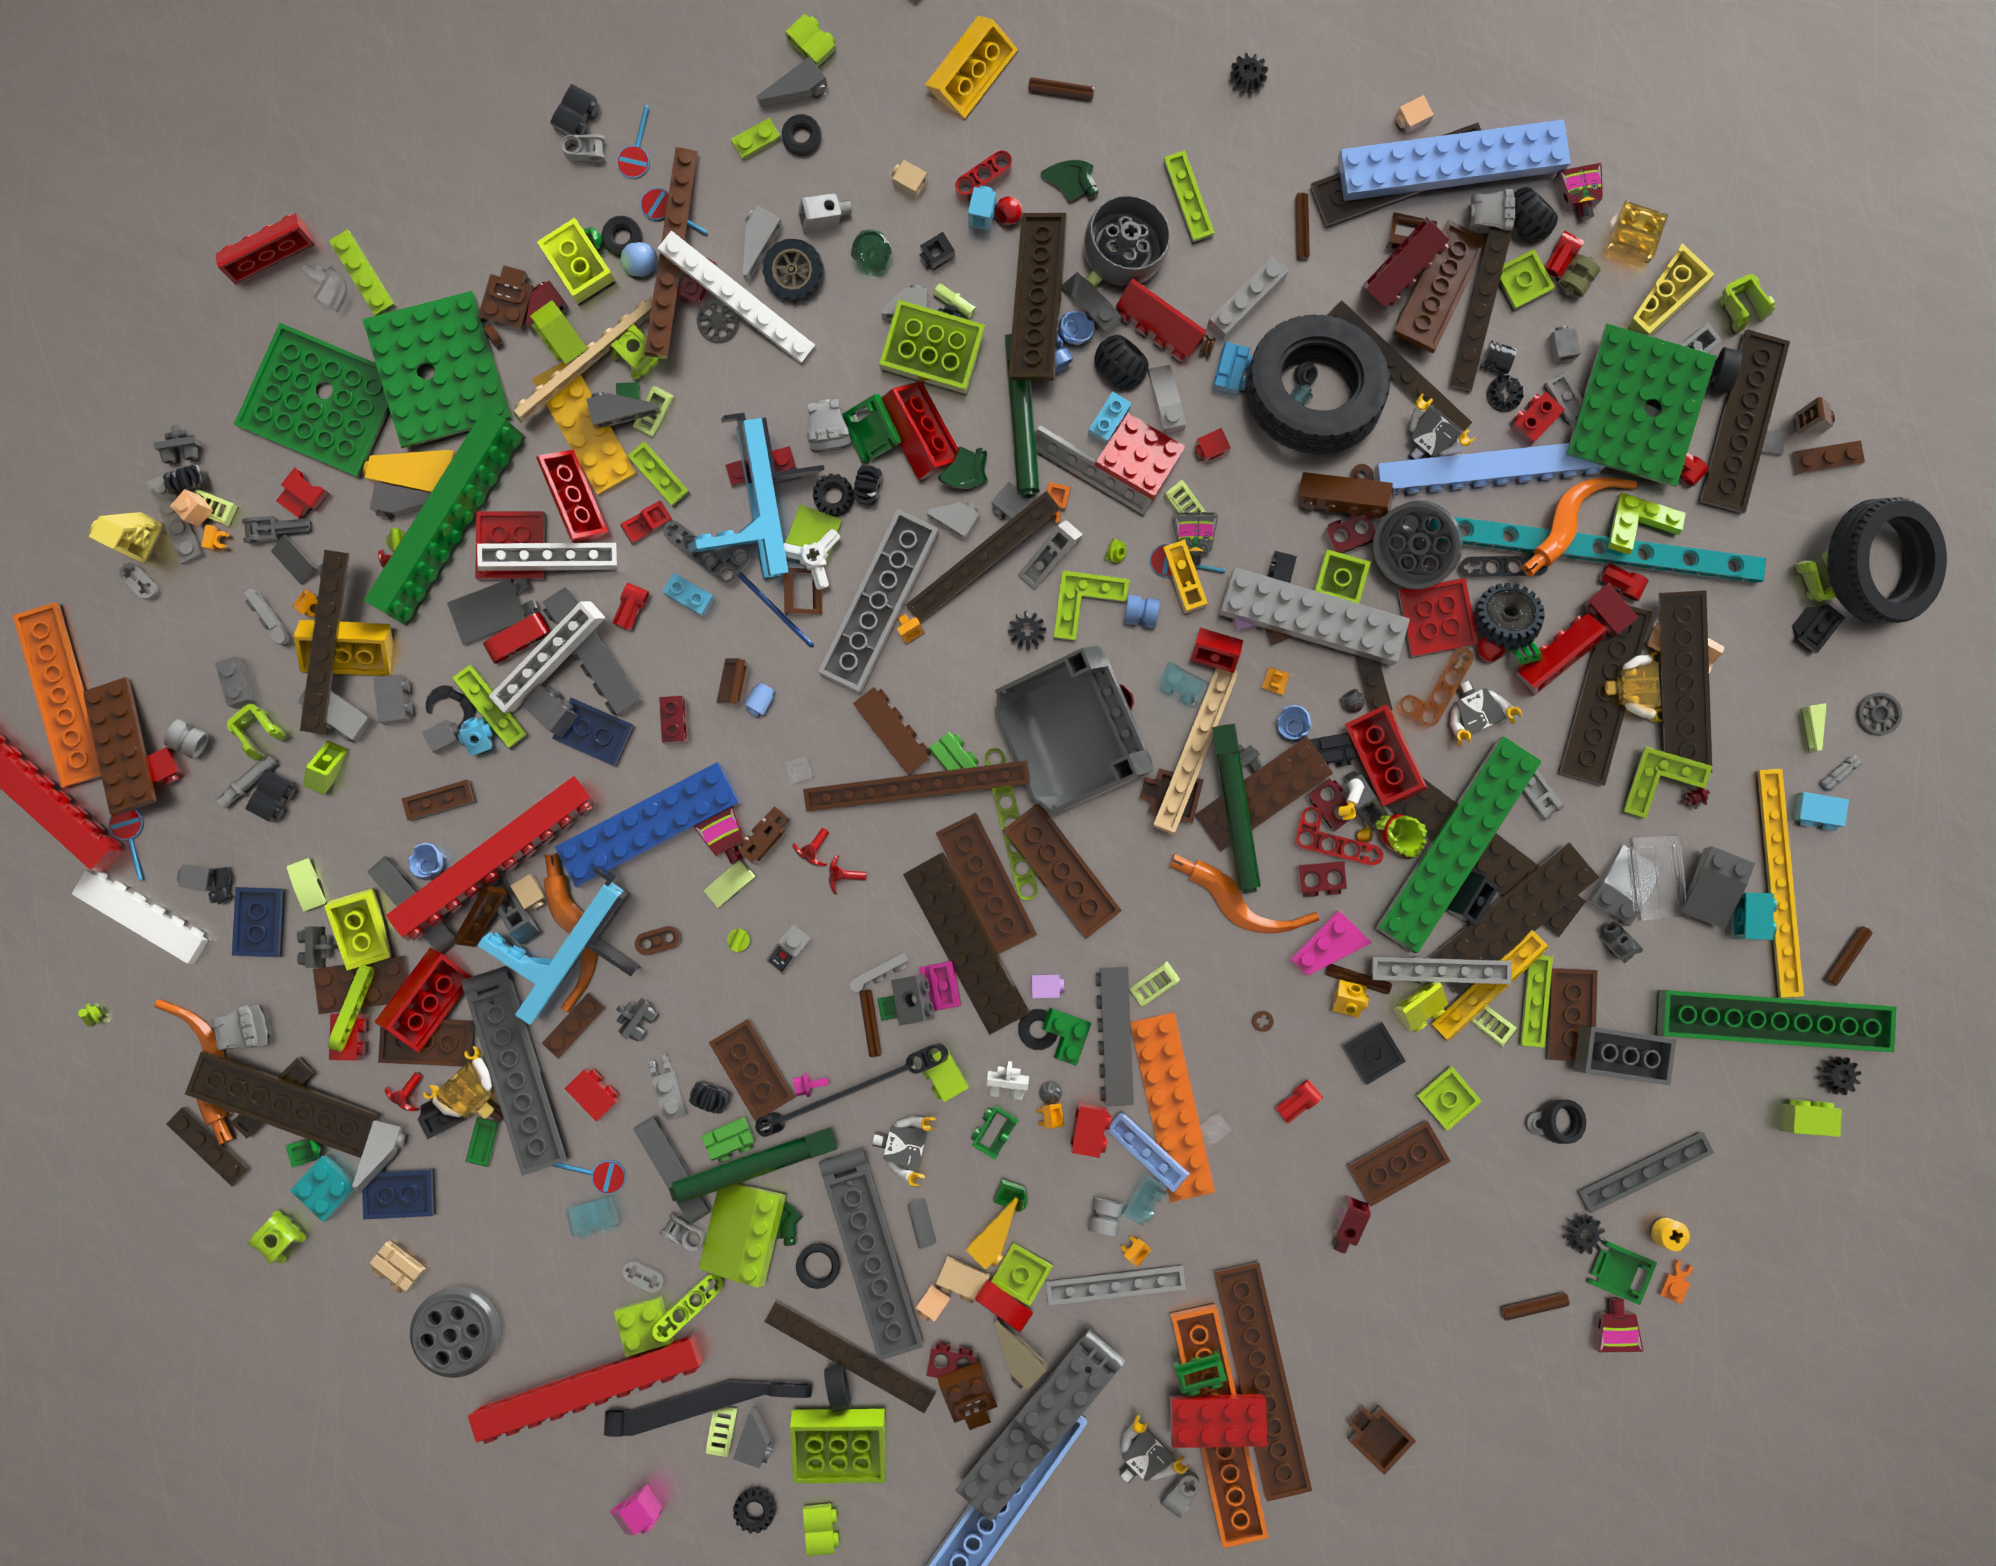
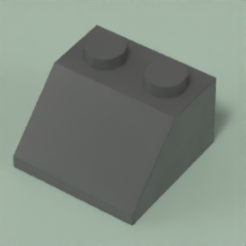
M753 1406L748 1415L733 1459L760 1468L762 1462L767 1463L773 1445L769 1444L771 1436L757 1407Z

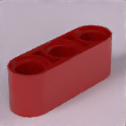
M1004 150L997 151L960 176L955 183L957 198L963 202H968L972 198L974 187H991L1006 177L1012 170L1011 155ZM999 160H1005L1008 163L1005 167L996 165ZM985 172L989 174V178L982 180L978 175ZM968 185L971 187V190L969 192H962L960 187Z
M538 612L483 642V646L493 664H497L544 639L551 631L542 614Z
M987 1279L974 1297V1300L1020 1333L1033 1315V1312Z

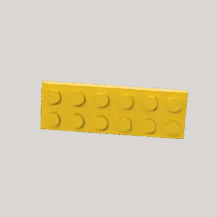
M561 362L532 378L535 386L537 387L541 384L544 386L550 381L549 378L557 370L562 371L567 367V364ZM579 375L550 399L546 405L570 448L574 450L596 494L600 496L637 475V472L611 426L596 430L592 425L586 401L587 398H591L592 393L582 375Z

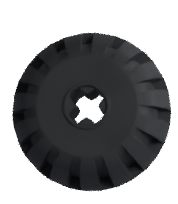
M1524 187L1515 191L1516 219L1514 227L1530 241L1537 242L1543 240L1556 227L1558 221L1557 213L1532 188Z
M1113 335L1102 341L1094 357L1098 369L1111 382L1123 389H1129L1139 384L1146 376L1149 367L1145 355L1131 341L1121 335Z

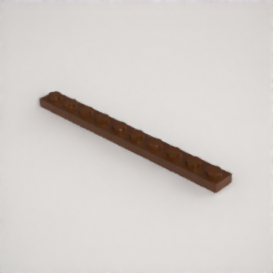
M679 147L675 148L661 243L671 231L685 241L698 151ZM661 253L659 254L644 355L667 359L680 268Z
M1028 760L805 788L803 792L807 812L1029 784L1031 781Z

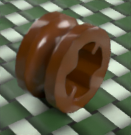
M1205 335L1199 354L1206 353L1207 357H1210L1216 338L1210 339L1208 335Z
M1259 1011L1253 1015L1252 1025L1256 1030L1266 1032L1272 1028L1274 1020L1270 1013ZM1262 1015L1267 1016L1265 1019L1269 1020V1023L1260 1028L1257 1018H1262Z

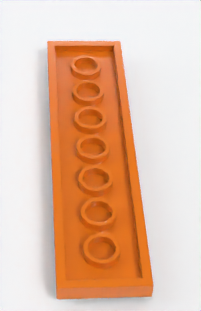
M54 602L12 615L61 787L67 788L101 777L83 693L84 688L59 603Z
M1173 1012L1130 1022L1156 1143L1190 1174L1175 1192H1172L1167 1187L1169 1201L1175 1202L1215 1193L1175 1014Z

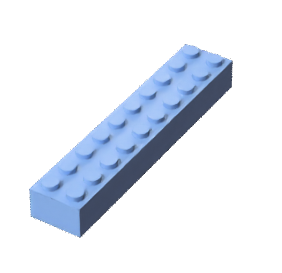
M1564 120L1341 149L1338 155L1344 201L1557 173L1560 170L1567 169L1571 164Z
M1082 1415L992 1521L987 1519L969 1503L926 1566H987L1087 1425L1086 1418Z

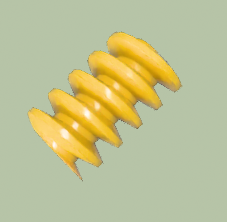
M1669 1218L1657 1220L1651 1231L1653 1242L1675 1252L1682 1251L1690 1238L1689 1231L1684 1224Z

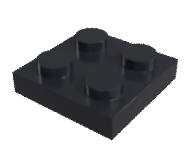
M1383 1022L1376 1024L1342 1045L1366 1085L1406 1062Z

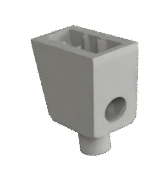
M836 194L802 198L798 210L803 233L836 226L839 224L841 215L852 213L850 201L838 202Z

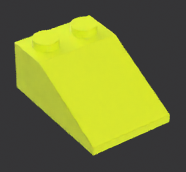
M575 218L537 241L577 304L615 281L610 270Z
M374 888L331 900L324 906L346 970L391 957L382 911Z
M1427 982L1393 1007L1392 1010L1408 1031L1415 1030L1418 1032L1427 1025L1425 1021L1432 1016L1435 1019L1446 1011L1444 1007L1448 1005V1001L1440 982Z

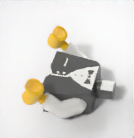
M1422 393L1419 396L1410 422V431L1412 432L1410 438L1417 443L1410 452L1412 457L1422 459L1427 453L1433 457L1437 455L1440 457L1450 456L1459 453L1463 448L1476 440L1475 437L1473 439L1467 437V433L1470 430L1463 431L1435 406L1430 405L1433 402L1432 398L1425 402L1422 398L1424 394Z
M1469 680L1458 686L1463 698L1456 701L1451 709L1450 726L1457 737V745L1462 746V739H1466L1470 744L1472 734L1506 719V715H1508L1510 723L1514 724L1515 719L1513 716L1519 715L1522 718V712L1520 708L1513 707L1505 698L1492 690L1484 688L1475 692Z
M1353 771L1344 778L1346 783L1343 785V788L1348 795L1346 801L1348 806L1339 807V815L1343 816V820L1355 818L1357 811L1363 818L1364 825L1366 826V829L1358 830V840L1370 842L1373 839L1372 828L1375 827V822L1381 820L1380 817L1382 815L1389 814L1362 774L1358 775Z
M909 1116L898 1120L894 1126H891L889 1135L875 1132L872 1146L885 1149L883 1159L886 1160L887 1166L898 1177L908 1181L911 1186L920 1188L921 1186L916 1182L917 1178H925L918 1171L927 1131L936 1130V1128H931L929 1123L931 1120H936V1117Z
M1137 1415L1133 1424L1123 1433L1120 1449L1122 1451V1459L1127 1463V1466L1119 1475L1127 1483H1130L1137 1474L1144 1481L1149 1479L1156 1481L1171 1477L1177 1473H1185L1190 1467V1464L1187 1466L1181 1464L1185 1457L1180 1456L1174 1462L1176 1459L1175 1455L1147 1428L1148 1421L1145 1424L1138 1422L1141 1416Z

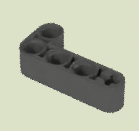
M669 521L663 527L664 536L673 546L724 586L735 584L752 562L750 551L742 545L735 546L725 558L714 550L690 553L686 550V546L689 542L694 541V538L697 536L677 521ZM672 529L677 530L683 539L680 540L677 536L672 535L670 531ZM739 552H745L747 558L743 562H737L735 560L736 555ZM709 555L714 556L715 562L712 565H704L705 557ZM726 569H730L733 572L732 577L728 580L721 578L722 572Z

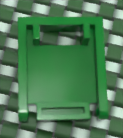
M880 394L870 396L841 414L846 427H848L851 441L860 460L864 464L894 447V444L901 443V438ZM866 407L869 412H873L860 421L856 416L858 412Z
M1605 1240L1603 1244L1606 1247H1610L1609 1252L1604 1249L1600 1250L1591 1272L1598 1279L1595 1281L1589 1278L1587 1283L1641 1305L1657 1262ZM1638 1267L1646 1271L1638 1291L1630 1289Z

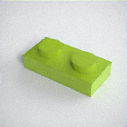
M769 117L733 137L731 141L743 161L779 141L781 136Z

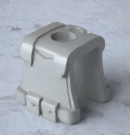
M1505 189L1504 191L1491 194L1472 195L1470 200V231L1476 234H1488L1490 227L1512 231L1515 220L1513 189Z
M826 399L807 404L809 413L807 438L811 451L836 450L851 444L848 427H846L842 418L838 399L831 401Z
M259 1005L242 1006L230 1014L211 1019L217 1041V1051L237 1047H261L268 1044L266 1020Z

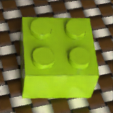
M552 300L530 315L535 322L531 326L556 360L561 358L567 364L588 349Z
M1327 549L1323 554L1314 591L1359 604L1371 562Z
M938 1051L933 1054V1058L939 1061L941 1059V1052ZM950 1053L946 1062L922 1072L926 1080L929 1078L932 1080L934 1086L931 1089L938 1100L942 1098L946 1102L969 1088Z
M1789 1099V1104L1781 1103L1780 1131L1841 1137L1842 1109L1834 1108V1103L1812 1101L1811 1105V1101Z
M662 1295L617 1308L613 1312L626 1357L662 1347L674 1341L672 1337L666 1342L658 1343L650 1337V1327L666 1312ZM668 1323L662 1328L657 1327L659 1331L657 1336L665 1337L664 1331L670 1327V1324Z

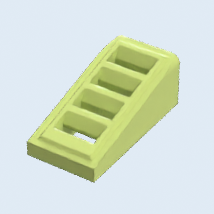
M652 386L645 401L658 403L662 413L655 414L657 416L656 420L649 416L636 419L633 427L654 437L675 396L656 386ZM655 395L665 399L664 403L654 399ZM642 419L653 424L652 428L641 423Z
M1183 480L1179 481L1164 494V497L1176 512H1184L1192 504L1195 508L1190 512H1206ZM1182 490L1183 494L1175 499L1173 496ZM1187 497L1189 501L1180 507L1179 503Z
M195 489L194 493L202 496L206 502L208 499L211 500L209 506L212 509L215 502L218 503L214 514H210L207 518L229 527L238 506ZM224 505V506H226V507H225V509H224V511H223V513H222V516H221V518H220V517H218V515H219V513H220V510H221L222 506Z
M1826 703L1802 708L1810 753L1820 751L1823 747Z
M1166 961L1129 988V991L1141 1008H1143L1177 984L1180 978ZM1165 971L1171 981L1167 982L1161 972ZM1155 976H1157V978L1160 980L1163 987H1159L1157 982L1154 980ZM1149 981L1156 992L1152 993L1146 982ZM1139 987H1142L1148 998L1145 999L1138 990Z
M1487 1006L1484 1008L1486 1012L1481 1019L1477 1021L1474 1018L1471 1023L1504 1048L1516 1033L1517 1028ZM1492 1015L1493 1018L1486 1027L1482 1025ZM1499 1021L1501 1024L1494 1033L1491 1032V1028ZM1504 1027H1507V1032L1500 1039L1498 1035Z
M727 1406L713 1411L705 1453L723 1457L729 1456L738 1408ZM718 1413L731 1415V1419L720 1418ZM716 1423L728 1424L729 1429L717 1427ZM715 1432L727 1434V1438L714 1436ZM713 1442L726 1444L725 1448L713 1446Z

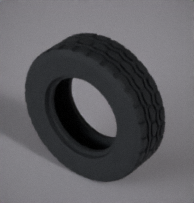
M1314 314L1294 317L1272 328L1257 345L1246 380L1245 392L1247 393L1248 407H1250V412L1260 428L1273 440L1278 441L1289 449L1306 454L1320 455L1344 451L1364 440L1378 423L1389 395L1390 372L1389 368H1387L1388 364L1377 343L1356 325L1327 315ZM1304 359H1320L1330 362L1340 368L1348 377L1352 386L1353 397L1343 406L1332 410L1307 408L1296 402L1288 394L1283 385L1282 372L1289 365Z

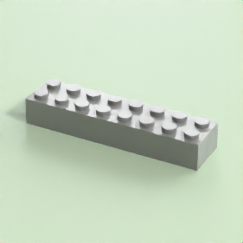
M897 509L818 670L821 676L861 694L939 534L937 527Z
M1236 567L1231 572L1219 615L1252 623L1259 627L1391 666L1395 665L1399 660L1410 620L1406 617Z

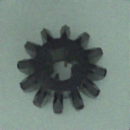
M1248 52L1245 53L1244 58L1238 56L1236 58L1237 63H1232L1231 65L1233 71L1230 73V77L1235 79L1234 86L1241 84V91L1248 87L1249 91L1253 92L1254 86L1260 89L1262 82L1267 80L1266 73L1268 72V67L1263 66L1265 63L1264 58L1257 60V53L1253 55V58H1250ZM1248 70L1252 71L1250 75L1246 74Z
M198 465L186 466L163 475L165 488L171 495L182 493L185 489L190 491L204 485V476Z
M862 465L859 468L853 489V496L856 501L865 504H874L876 502L882 481V472L879 468L871 465Z
M1024 611L1023 619L1019 614H1016L1015 617L1018 623L1012 620L1009 623L1014 628L1009 629L1008 634H1016L1011 638V642H1016L1019 639L1020 641L1017 645L1019 649L1023 643H1026V650H1030L1031 642L1037 648L1039 643L1036 638L1041 641L1045 639L1040 633L1046 632V627H1038L1043 624L1044 620L1041 618L1035 621L1037 613H1033L1032 617L1028 618V611ZM1026 625L1034 631L1033 633L1030 632L1029 636H1025V632H1021V629L1024 630Z
M1835 1056L1834 1061L1827 1060L1826 1063L1829 1068H1821V1071L1825 1072L1826 1076L1820 1077L1822 1081H1827L1824 1085L1825 1089H1831L1832 1094L1836 1095L1839 1092L1841 1095H1847L1848 1090L1850 1092L1856 1091L1853 1084L1861 1083L1860 1080L1856 1079V1076L1862 1074L1861 1071H1854L1858 1064L1850 1063V1058L1848 1057L1841 1059L1840 1056ZM1839 1072L1844 1075L1843 1079L1838 1076Z
M696 1082L690 1092L689 1102L701 1110L721 1114L727 1106L729 1094L718 1086L705 1082Z
M1578 1215V1222L1574 1219L1570 1220L1573 1228L1566 1227L1565 1229L1571 1232V1235L1565 1237L1567 1241H1572L1570 1248H1577V1252L1583 1254L1585 1250L1588 1254H1592V1246L1599 1250L1600 1246L1597 1242H1605V1239L1599 1236V1234L1605 1232V1229L1598 1228L1601 1222L1599 1220L1593 1221V1216L1588 1215L1586 1219L1583 1215ZM1583 1230L1589 1232V1236L1586 1235L1587 1239L1581 1237V1233L1584 1234Z

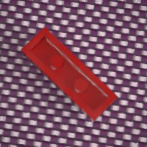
M790 446L772 451L775 472L797 469ZM742 460L725 464L732 488L746 484Z

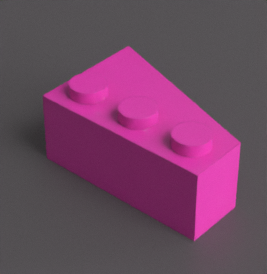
M1335 911L1289 958V961L1304 976H1308L1372 942L1340 911Z
M646 1484L609 1512L625 1534L634 1536L639 1532L644 1534L654 1527L653 1524L660 1517L659 1513L663 1506L648 1484Z

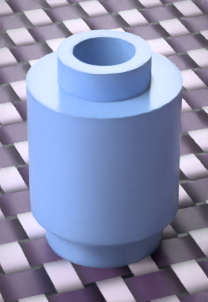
M759 682L757 686L753 687L744 703L747 706L745 711L755 717H758L759 714L764 715L774 698L772 696L774 690Z

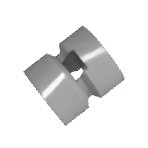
M177 719L169 727L164 738V745L175 751L181 749V754L191 759H196L207 744L208 734L197 728L191 730V725Z
M1094 1198L1092 1212L1095 1214L1090 1217L1087 1230L1116 1237L1119 1223L1116 1220L1121 1217L1123 1204Z

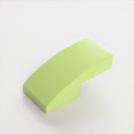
M309 858L288 865V874L303 912L325 904V897L319 887L318 877Z
M739 860L710 884L704 892L716 907L719 908L756 876L742 860Z

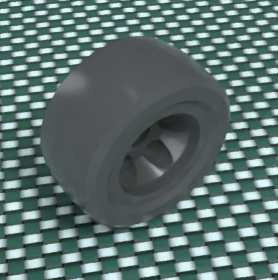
M1121 195L1108 199L1096 209L1087 224L1083 245L1085 258L1091 269L1107 282L1128 286L1133 278L1139 283H1143L1151 278L1165 261L1170 246L1169 224L1162 211L1147 199L1134 195ZM1115 230L1116 234L1112 235L1109 231ZM1115 244L1118 249L1112 250L1110 245ZM1143 244L1145 250H1141L1138 245ZM1125 252L1132 253L1133 257L1127 258Z

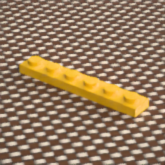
M1531 930L1519 945L1499 961H1512L1513 982L1549 949V946ZM1475 983L1440 1015L1432 1025L1449 1042L1510 984Z

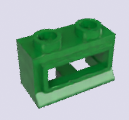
M995 1105L993 1109L990 1107L987 1109L982 1118L985 1120L984 1125L981 1129L977 1127L970 1138L973 1140V1147L996 1160L998 1153L1019 1121L1018 1118ZM998 1113L1007 1120L990 1148L980 1143Z
M1213 1351L1214 1355L1200 1358V1356L1194 1357L1190 1362L1180 1365L1177 1362L1173 1363L1182 1394L1186 1393L1187 1396H1192L1200 1393V1388L1209 1386V1389H1216L1223 1386L1222 1382L1227 1381L1218 1351ZM1217 1366L1219 1376L1185 1385L1183 1375Z

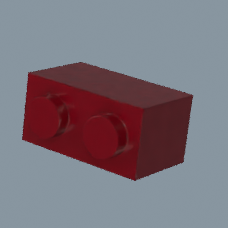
M1610 583L1603 586L1583 603L1586 606V612L1593 618H1596L1607 629L1606 635L1617 636L1639 618Z

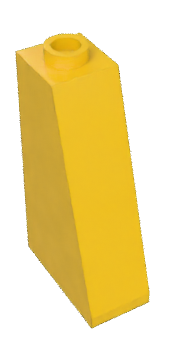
M453 450L372 455L369 457V461H366L364 464L363 474L368 481L373 483L378 482L431 493L456 452Z

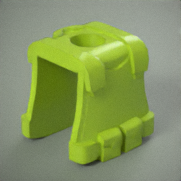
M1748 274L1731 282L1722 291L1723 295L1719 303L1729 313L1733 321L1732 328L1735 333L1745 329L1750 317L1748 311L1736 297L1743 292L1747 294L1761 321L1772 315L1775 310V301L1764 293L1760 287L1758 277L1754 274Z
M632 324L627 329V332L610 346L613 348L611 353L613 360L616 362L622 357L631 366V378L637 381L642 375L645 376L651 371L650 368L653 369L661 358L644 355L647 337L642 329ZM637 341L639 342L640 347L636 352L628 351Z
M1825 552L1821 556L1827 568L1828 552ZM1802 561L1795 565L1797 572L1802 574L1807 585L1808 592L1806 594L1809 599L1820 602L1836 597L1832 587L1823 591L1815 562Z
M247 704L228 720L227 728L233 735L239 738L243 744L241 748L246 755L257 761L261 760L265 755L244 731L255 721L258 720L269 735L281 742H284L288 737L280 727L274 725L269 720L267 712L259 709L254 704Z
M276 1210L271 1214V1218L252 1235L248 1244L266 1257L265 1260L268 1263L278 1262L283 1264L288 1259L282 1252L292 1242L303 1243L307 1239V1235L301 1231L302 1228L296 1222L293 1223L294 1220L291 1217L284 1215L280 1210ZM268 1234H272L277 1238L276 1246L265 1238Z

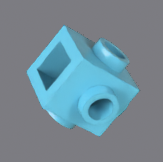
M474 717L463 722L458 738L461 745L466 746L469 756L492 748L493 731L489 723H485L484 718L476 719Z

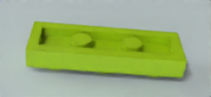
M645 441L627 455L672 507L689 493L688 489Z

